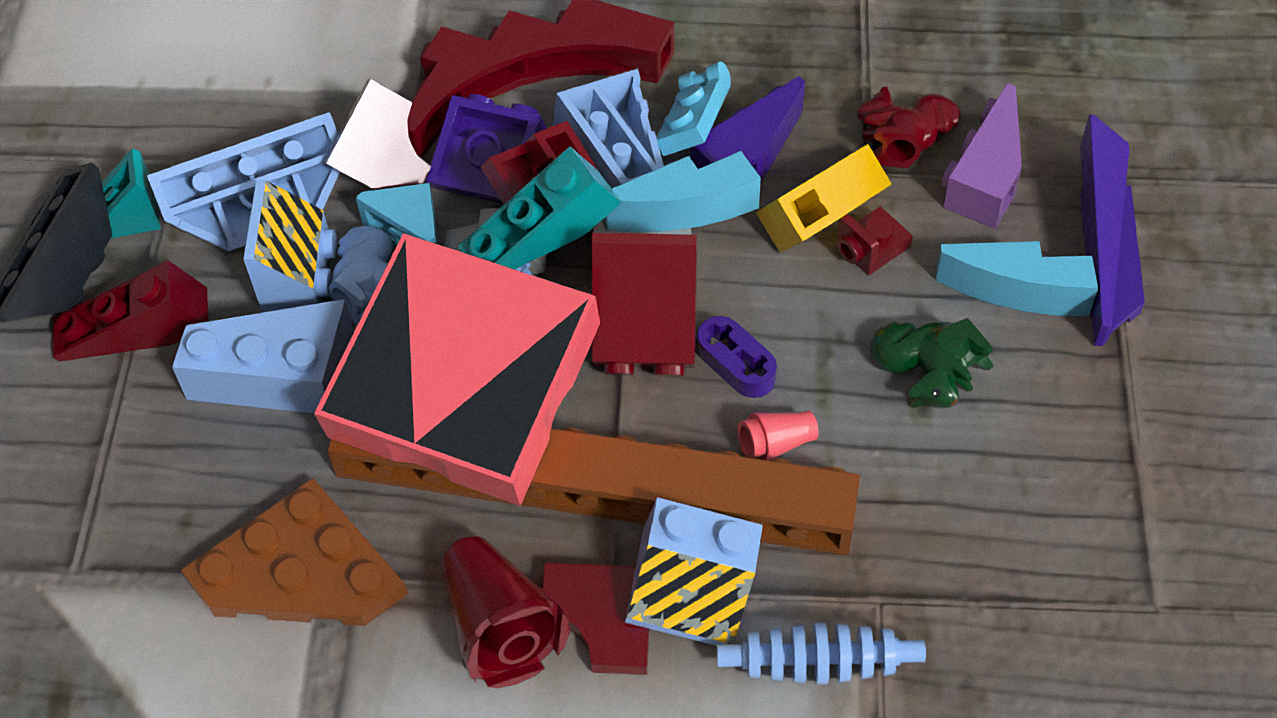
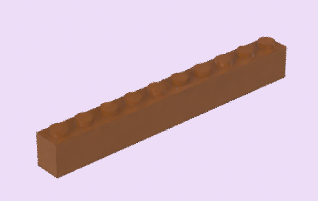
M566 428L564 430L551 429L550 440L521 505L645 524L658 497L761 524L763 526L760 542L849 556L860 474L848 473L841 468L833 466L822 468L800 466L785 459L766 461L746 458L731 451L712 453L692 450L678 443L658 445L639 442L629 436H616L614 438L597 436L576 428ZM331 439L328 448V454L336 477L513 504L451 482L438 472L424 466L406 462H395Z

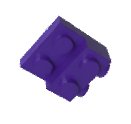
M469 94L468 98L452 95L426 183H430L431 188L503 204L480 167L489 157L524 144L533 134L546 129L547 126L536 109L524 104L514 103L509 108L495 105L493 100L478 94Z

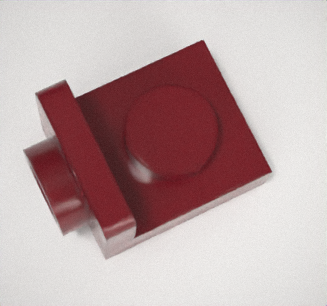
M879 206L859 221H856L849 214L840 218L836 247L848 263L856 264L869 276L910 248L913 235Z

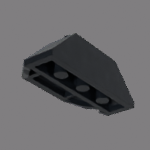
M92 162L62 172L52 193L44 201L0 273V324L70 311L83 298L84 290L82 288L90 274L104 261V249L113 235L99 168Z

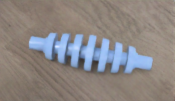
M825 622L813 623L812 642H805L804 626L801 624L791 626V643H783L781 628L769 629V643L760 644L759 631L747 633V641H742V644L717 645V667H743V669H748L749 678L760 679L761 666H770L771 680L783 681V666L792 665L793 682L805 684L806 665H814L816 685L828 684L829 665L836 664L838 683L851 680L852 664H858L860 679H867L873 677L874 663H880L882 675L887 676L894 675L896 666H900V663L925 662L926 660L924 640H899L898 637L895 638L893 629L881 628L879 641H873L871 627L858 626L857 641H851L849 626L836 623L834 642H828Z

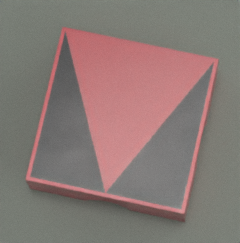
M403 233L314 414L325 434L330 439L395 462L413 463L427 467L443 475L451 482L521 506L550 440V431L556 411L565 395L573 387L600 325L596 296Z

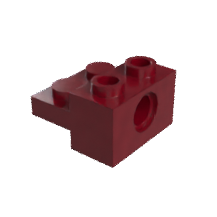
M568 121L533 134L524 144L489 157L480 167L503 204L508 202L568 147L574 149L598 170Z

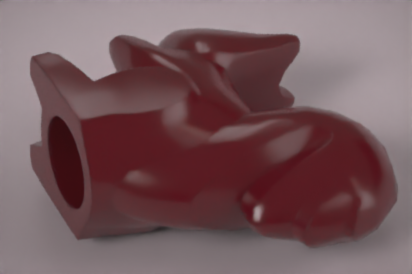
M884 86L877 94L861 103L857 110V117L862 123L871 127L862 131V138L880 143V147L874 150L873 153L881 166L909 168L919 158L920 153L936 141L938 132L946 133L953 127L958 126L961 113L959 107L951 99L933 93L925 94L915 99L911 108L894 105L888 87Z

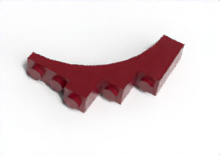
M572 0L566 10L562 9L559 12L555 23L509 10L500 25L493 27L488 40L441 26L432 42H427L421 52L420 65L424 68L425 78L421 80L418 86L416 97L412 102L408 115L409 140L416 154L422 159L441 134L452 95L468 98L469 94H478L491 99L520 86L553 78L582 75L615 76L635 69L639 71L640 80L658 84L675 53L674 22L599 0Z

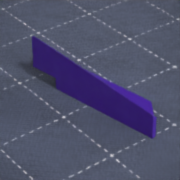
M1089 115L1080 145L1083 176L1080 203L1085 255L1092 256L1098 290L1091 309L1094 346H1103L1112 332L1125 321L1130 323L1141 313L1145 300L1131 186H1126L1129 143L1098 117Z

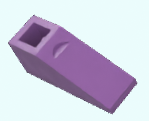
M1009 83L1006 84L998 99L991 97L988 100L980 119L982 125L979 130L972 128L968 132L961 149L963 156L959 162L952 160L949 163L941 182V186L947 188L943 208L994 229L998 226L1015 197L1022 168L1016 86Z

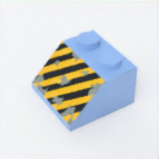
M256 180L243 260L262 313L323 303L324 297H330L328 288L332 282V272L328 268L329 258H336L337 255L336 231L328 229L322 209L266 180Z
M657 497L643 529L625 622L715 646L719 644H734L755 575L763 525Z

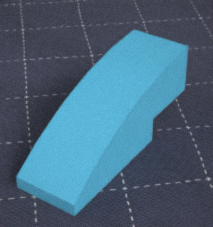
M741 151L700 169H697L690 157L687 156L612 188L622 203L603 219V224L607 230L656 232L700 227L732 219L759 208L761 177Z
M1039 241L940 244L935 271L936 281L960 293L991 304L1024 312L1055 316L1089 317L1098 290L1092 256L1042 257Z

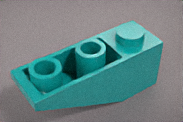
M568 147L461 242L458 247L463 253L515 270L584 236L622 202L599 171L574 149Z

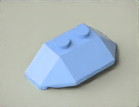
M328 112L147 175L166 223L231 252L246 246L256 180H266L322 210L324 209L340 171L324 163L338 136V132L332 116Z

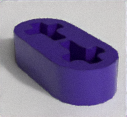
M716 316L705 320L699 326L697 333L699 356L734 390L743 396L757 398L768 394L774 388L777 372L776 359L771 352L736 321L729 317ZM714 337L719 341L728 338V347L721 342L712 345L711 338ZM745 366L753 372L761 368L763 369V375L760 377L752 373L746 376Z

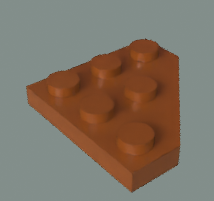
M314 478L181 569L185 580L216 617L236 618L237 613L266 615L268 620L311 623L312 618L341 620L343 625L365 626L408 594L406 584Z

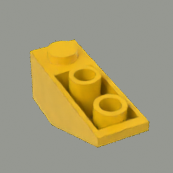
M867 144L758 210L756 214L778 251L782 253L840 219L892 183Z

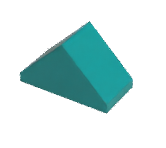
M133 148L102 182L113 234L111 239L161 229L159 205L147 175H150L141 151Z

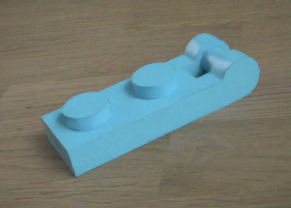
M723 62L707 66L706 72L697 74L692 71L679 77L680 92L676 95V100L669 114L665 117V122L657 136L658 146L663 156L705 143L731 86L730 73Z

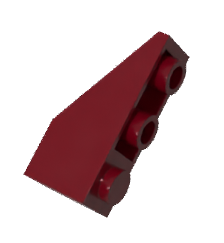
M167 260L70 309V311L54 317L53 358L62 362L170 346L182 339L186 325L209 322L207 287Z

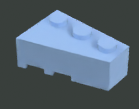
M638 69L556 93L553 126L568 121L611 189L664 167L655 131H651L648 120L649 109L646 99L643 100L640 90Z
M342 299L186 325L172 366L186 400L315 413L354 333L346 300Z

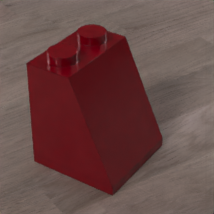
M592 233V295L596 296L600 325L592 341V362L595 366H604L605 375L628 376L634 375V367H654L655 376L682 377L684 376V368H695L697 235Z

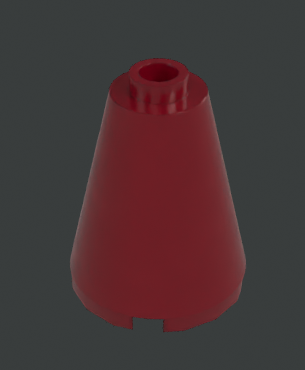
M479 536L465 537L455 541L449 547L442 558L441 568L463 664L470 678L475 682L476 678L484 680L487 687L501 688L517 685L539 674L545 669L541 661L553 649L558 656L565 648L569 637V621L562 608L487 539Z

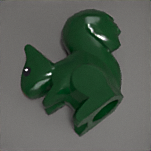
M968 318L954 323L931 322L917 329L910 322L898 323L894 321L884 327H880L874 333L870 343V352L873 360L881 369L890 373H905L919 366L925 373V376L908 391V395L911 397L909 404L913 408L923 405L947 408L956 405L959 400L957 387L966 392L973 390V386L970 383L972 376L967 368L973 364L982 370H990L994 367L988 357L993 352L992 346Z

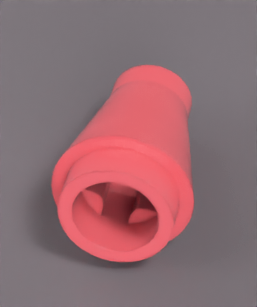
M810 410L790 413H751L748 419L742 420L738 424V441L741 451L746 458L768 461L806 442L817 440L818 424Z

